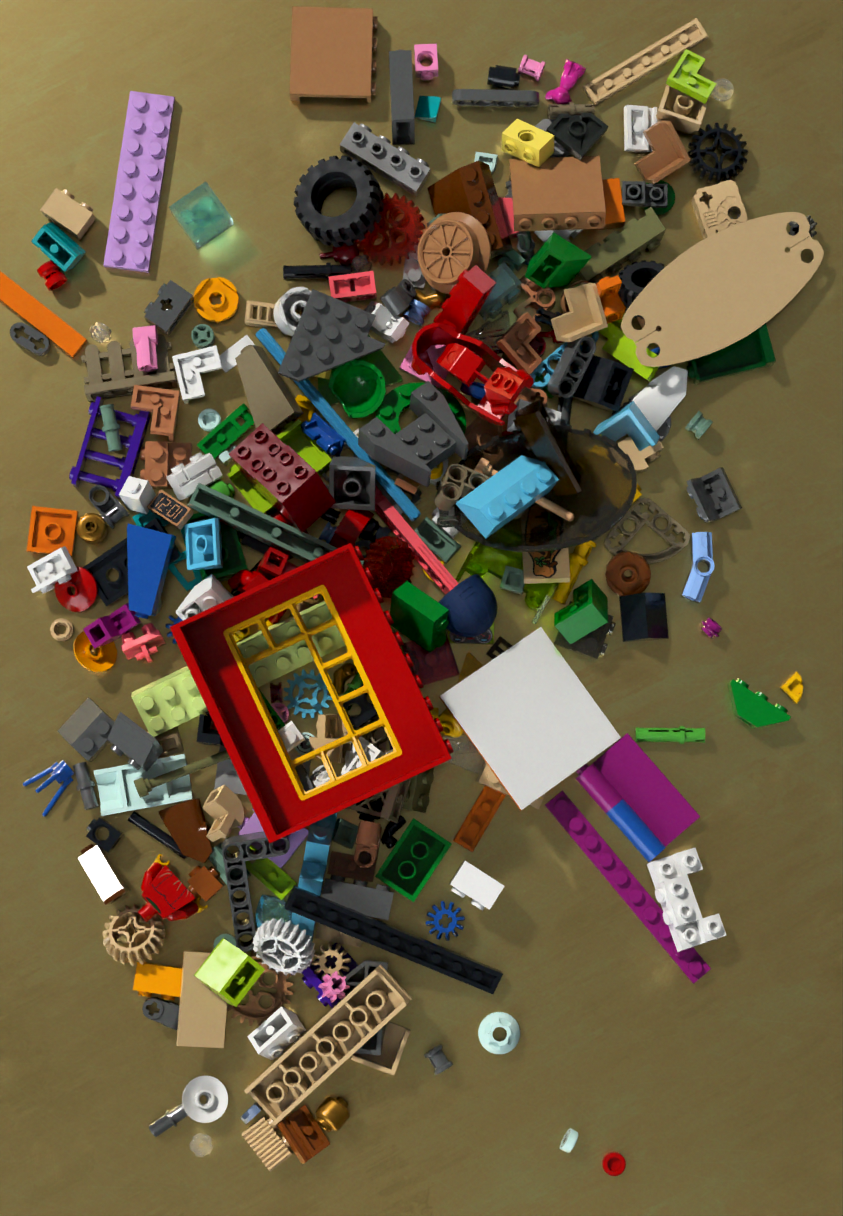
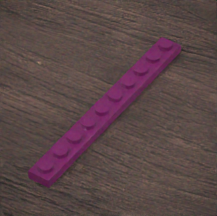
M562 790L546 803V808L688 979L694 984L711 970L693 947L677 952L669 926L664 922L663 910Z

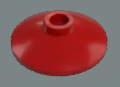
M76 566L78 571L70 575L71 580L60 585L58 582L55 583V594L59 603L64 608L73 612H81L94 604L98 594V586L94 576L87 569ZM71 586L75 588L74 594L71 592Z

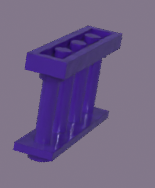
M97 396L95 402L92 401L88 412L91 415L76 467H72L69 479L72 480L71 484L74 487H79L80 480L111 488L113 492H116L115 496L117 499H121L119 493L128 476H134L151 413L140 410L139 414L132 415L114 410L116 420L130 423L132 427H135L132 436L120 435L121 445H125L128 449L127 456L121 459L90 450L93 437L107 440L105 432L96 428L99 416L101 415L99 407L103 406L104 403L103 399ZM87 458L119 467V470H122L120 479L116 478V480L84 472Z

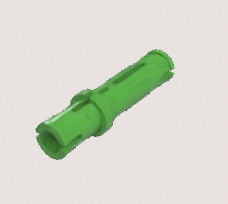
M679 726V728L636 727L635 737L636 742L705 743V728H685L684 726Z

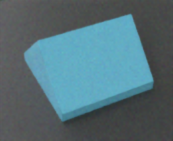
M213 518L185 524L187 570L223 568L220 520Z

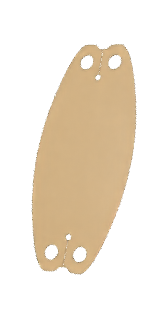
M784 212L735 224L701 240L669 263L636 297L627 309L621 322L623 333L627 338L632 339L637 346L635 353L639 362L644 366L659 367L711 354L748 336L779 313L811 279L823 259V248L817 240L812 239L810 236V224L806 216L797 212ZM790 221H795L799 225V232L794 236L789 235L786 231V226ZM789 247L790 252H785V248ZM804 249H810L814 254V258L810 263H805L801 260V252ZM636 315L642 316L645 320V326L641 330H636L632 327L631 321ZM660 326L661 331H655L656 327ZM651 343H656L660 347V353L655 358L650 357L646 352L647 346Z

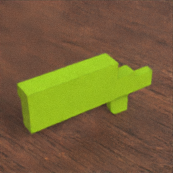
M622 319L607 324L608 327L598 331L608 339L602 348L626 366L633 368V371L651 382L659 367L644 366L639 362L635 353L637 346L620 329ZM648 348L646 349L650 357L655 358L658 356Z

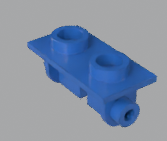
M313 413L310 422L304 421L301 424L302 432L312 440L317 439L316 444L326 454L340 456L345 439L316 413Z

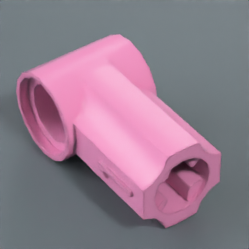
M156 325L133 327V341L137 352L138 370L152 372L158 369L156 350L158 335Z

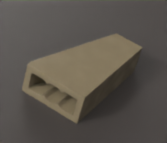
M248 345L240 351L241 354L235 359L255 428L263 423L274 434H277L285 425L301 416L303 411L263 348L256 345Z

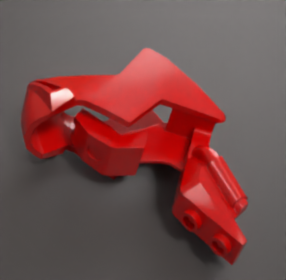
M446 319L440 323L424 326L416 333L412 343L413 359L411 368L418 375L428 373L480 418L489 423L500 426L504 425L503 417L514 412L517 408V405L514 403L525 386L528 389L531 388L534 379L524 369L518 370L503 360L484 342L456 332L455 324ZM431 345H447L445 351L436 362L468 387L472 385L476 378L485 384L486 394L478 405L471 403L433 370V365L427 352ZM485 365L494 372L489 379L480 373Z

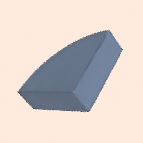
M255 1102L240 1119L247 1124L262 1110V1107Z

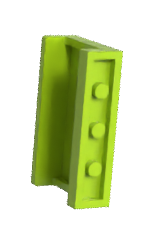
M300 419L296 422H289L283 428L284 431L276 436L302 457L319 476H322V474L329 470L332 459L316 444L315 440H312L302 432V422ZM234 464L227 475L251 507L266 515L276 510L245 479L236 464Z

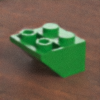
M553 232L530 259L525 277L542 288L567 286L591 259V255Z

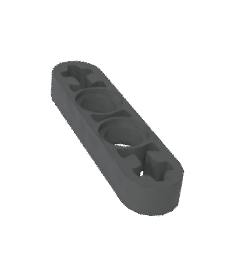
M456 89L452 91V104L458 106L536 107L539 105V92L531 90Z

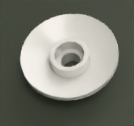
M199 1076L192 1079L186 1085L182 1094V1105L186 1114L194 1121L210 1123L219 1119L224 1114L228 1105V1093L223 1083L217 1078ZM202 1095L206 1096L207 1102L205 1104H202L200 1102V1097Z

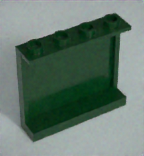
M766 323L748 336L723 349L689 360V365L686 366L689 379H693L694 384L772 366L776 359Z

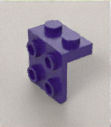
M338 943L332 945V950H335ZM342 945L338 950L339 953L345 950ZM349 953L342 956L343 959L351 958V962L343 963V965L350 968L349 971L340 969L343 976H346L358 966ZM331 955L327 956L326 966L336 967L335 962L337 958L335 956L331 958ZM310 964L302 972L304 977L301 979L310 989L314 987L319 992L317 998L325 1007L329 1004L333 1008L339 1002L338 996L334 1002H331L328 997H322L323 991L318 986L325 982L321 979L324 971L322 970L319 974H315L314 971L320 965L314 966ZM335 984L332 985V988H333L334 990H335V988H336V985H335Z

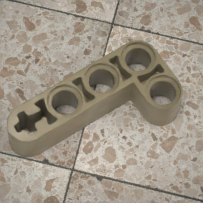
M452 464L440 481L435 496V505L442 511H449L460 497L463 498L475 489L474 486H480L491 477L463 465ZM524 510L523 512H521L519 515H517V516H516L515 518H513V519H518V518H520V517L524 514V512H525L526 510Z

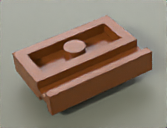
M306 1105L301 1106L277 1124V1127L301 1164L306 1163L330 1145V1142Z

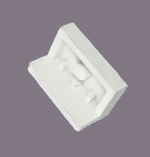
M66 546L27 566L36 584V587L31 589L32 593L41 591L42 594L54 589L53 584L57 582L60 585L71 580L70 575L78 571Z

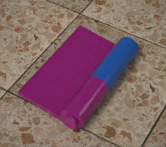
M628 733L590 766L586 763L576 771L579 776L575 779L647 862L653 860L669 843L700 818V815Z

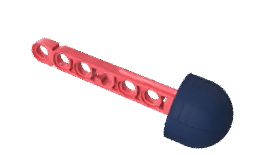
M376 486L375 512L445 594L439 603L449 609L447 630L462 637H475L487 631L497 615V601L493 591L479 574L472 575L458 583Z

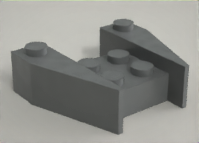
M429 381L411 392L410 409L419 418L394 434L380 419L375 417L359 429L358 445L373 460L426 487L430 485L431 470L454 453L465 460L469 444L444 395Z

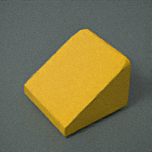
M297 395L295 400L303 414L294 421L296 422L300 419L302 423L304 421L310 422L317 408L307 397Z

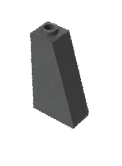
M411 50L389 51L392 145L415 144Z

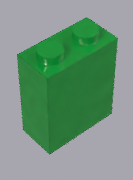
M406 581L392 592L390 615L394 624L391 626L429 653L437 647H441L447 638L446 627L449 623L447 620L449 609Z

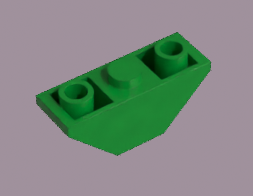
M741 679L729 681L728 689L734 715L749 726L758 728L786 722L791 718L790 715L786 714L788 712L786 708L777 703L775 706L767 701L769 698L759 691L756 693L748 689L749 685Z

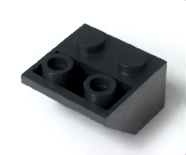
M593 355L576 392L571 397L608 412H618L634 369L616 361Z

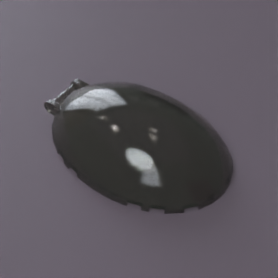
M554 425L582 477V491L558 497L555 491H550L543 497L574 514L572 521H567L539 504L534 503L526 509L520 518L512 519L485 539L455 504V515H449V511L439 509L440 517L437 519V525L443 528L455 527L463 535L482 545L507 551L543 552L577 546L604 534L625 516L636 494L637 478L635 468L628 454H625L618 447V443L605 435L601 437L585 428L582 431L571 429V426ZM514 430L512 431L513 434L500 438L497 435L491 438L492 441L480 447L476 445L467 452V458L465 460L462 459L458 464L475 470L478 462L483 457L490 461L489 464L493 466V469L499 472L521 455L537 459L533 451L529 452L524 442L526 437L523 431ZM440 481L436 482V490H438Z

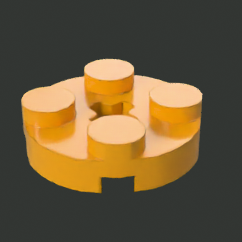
M223 277L208 278L196 287L194 304L197 313L203 319L220 324L230 319L236 313L239 296L236 287L229 280ZM221 295V304L213 305L211 296L217 297Z

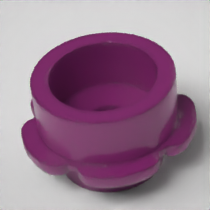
M711 617L706 621H702L704 625L702 630L709 637L712 638L714 635L716 637L720 636L719 633L722 631V627Z

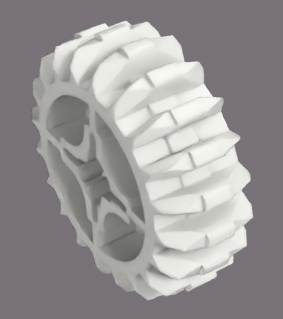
M275 918L271 921L266 920L257 929L252 942L254 944L253 950L257 952L256 957L262 959L261 964H267L269 969L273 968L277 973L281 971L284 975L291 973L294 976L297 972L302 973L310 966L315 953V943L311 941L312 936L306 935L305 929L301 930L299 928V924L294 925L291 923V920L285 922L283 918L278 921Z

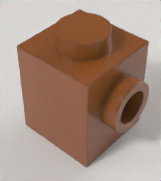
M198 865L188 874L191 877L187 881L190 884L188 887L189 891L196 898L201 896L205 902H208L225 886L218 879L220 874L213 866L208 868L204 865L200 868Z

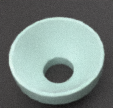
M491 1013L479 1025V1041L490 1053L506 1054L512 1051L519 1042V1025L508 1013ZM502 1027L506 1030L507 1036L503 1041H497L493 1038L495 1028Z

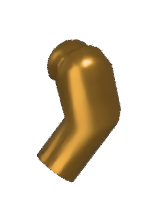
M417 289L413 299L424 303L432 309L444 303L446 294L436 291V293L425 295Z
M343 664L334 672L333 685L338 694H344L345 681L356 674L357 669L354 664Z

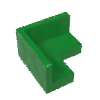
M590 579L573 590V602L555 613L554 626L570 644L576 642L608 623V598L593 579Z

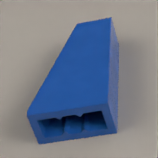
M128 523L129 610L135 611L134 616L148 619L149 615L156 616L176 536Z

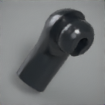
M399 816L398 823L389 822L385 827L381 842L388 849H391L397 843V839L393 835L406 823L403 816Z

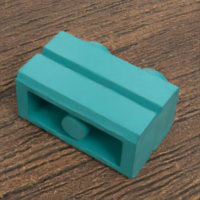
M53 222L45 224L31 241L35 246L41 248V251L64 272L73 269L86 253L85 250Z

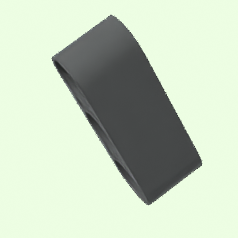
M584 336L567 343L548 382V391L551 395L562 398H570L574 395L595 353L596 343L594 339ZM583 342L584 347L581 351L580 345ZM573 362L574 367H573V370L571 371V370H570V365H571V363ZM562 382H563L564 388H563V390L561 391V390H560V386H561V384H562Z

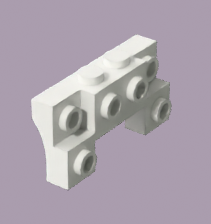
M696 848L678 852L647 864L656 889V899L663 909V919L669 926L677 952L726 936L719 913L702 918L688 875L703 870Z

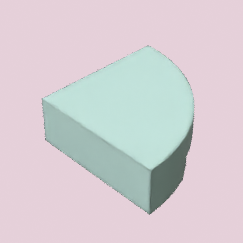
M233 445L229 451L225 450L219 455V459L225 467L232 461L229 453L237 445Z

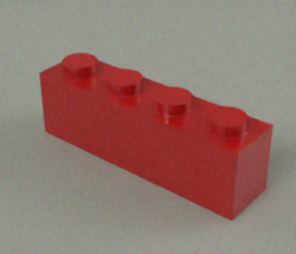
M476 265L469 271L465 269L457 278L459 283L449 292L451 297L442 304L441 309L443 311L434 318V323H440L446 319L455 324L456 332L466 335L496 285V282Z

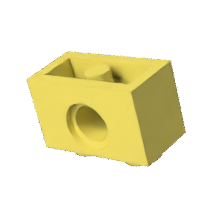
M516 119L502 132V151L540 167L554 153L555 135Z

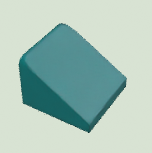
M419 96L414 118L436 123L441 105V97Z

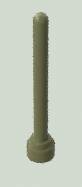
M227 750L149 780L148 778L136 779L134 784L141 798L149 795L148 792L152 791L154 787L230 759Z

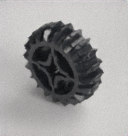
M717 122L714 125V129H712L710 124H707L705 130L700 128L698 135L694 134L692 136L693 142H690L688 148L691 149L688 151V155L692 158L689 161V165H696L693 172L697 173L700 171V179H703L705 175L708 176V183H711L713 178H716L717 184L721 182L722 177L724 181L730 180V176L736 178L738 175L737 171L742 172L744 169L742 164L747 163V159L744 156L748 154V150L743 149L747 143L746 141H740L743 136L742 133L734 135L735 127L731 131L727 130V123L724 124L723 128H720ZM714 138L711 147L700 149L702 143H704L708 139ZM722 139L729 142L732 147L724 145ZM716 146H717V150H718L719 154H721V156H720V158H719V161H718V156H717V154L714 152L715 149H716ZM735 157L733 164L722 169L724 160ZM703 160H709L713 164V168L708 166Z

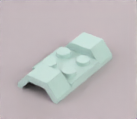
M185 754L159 758L147 772L142 768L136 770L130 764L94 770L100 798L101 816L192 800L190 774L154 787L152 791L148 792L149 795L141 798L134 784L136 779L148 778L149 780L188 765Z

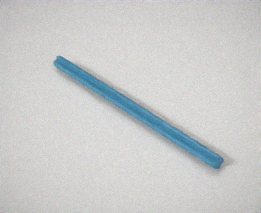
M265 328L260 329L255 334L256 337L281 366L286 352ZM308 379L301 382L294 381L334 430L345 439V443L359 459L376 466L377 481L409 519L415 521L421 515L420 511L400 487L394 484L395 481L384 468L358 445L357 436Z

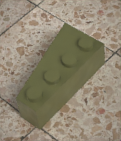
M652 207L644 211L646 214L640 220L633 218L627 222L622 228V232L617 230L604 238L602 245L597 242L586 249L585 252L591 255V259L578 273L579 278L596 284L605 274L609 272L614 274L623 267L622 264L628 260L632 263L642 256L641 252L646 249L652 251L661 244L660 241L666 229Z

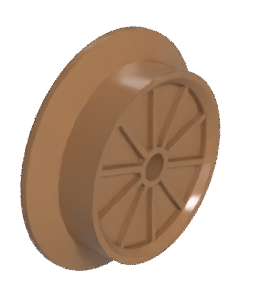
M462 212L447 213L434 220L424 231L418 244L417 256L422 274L434 289L449 294L451 289L459 283L457 278L465 269L469 271L476 265L486 273L491 259V243L482 223L475 217Z

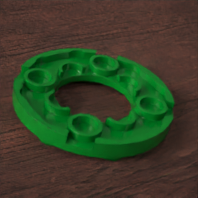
M424 383L404 384L385 395L383 404L376 411V417L394 434L401 430L398 422L399 416L403 413L404 409L410 407L411 392ZM434 386L444 395L465 436L466 416L461 404L451 393L441 387Z

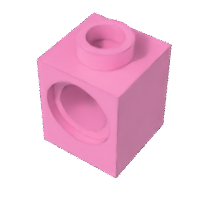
M437 43L414 45L416 78L431 80L434 77H438ZM424 59H428L432 62V64L428 67H425L421 65L420 62Z

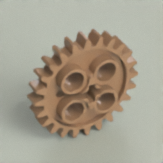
M251 950L250 957L265 969L256 982H259L260 987L275 988L277 992L272 993L260 990L257 994H254V990L250 989L247 993L249 995V1002L247 1004L239 1003L237 1007L229 1004L227 1011L233 1009L232 1018L240 1015L241 1024L245 1019H249V1026H252L254 1020H257L260 1026L263 1019L267 1020L281 1006L284 1007L283 1004H291V1001L286 997L294 994V992L288 990V987L294 985V982H287V978L292 975L291 973L284 975L281 971L277 973L275 969H269L267 964H261L262 959L257 958L254 950ZM266 972H273L275 974L276 981L274 984L269 985L264 982L263 976ZM263 995H268L272 999V1005L268 1008L260 1004V997Z

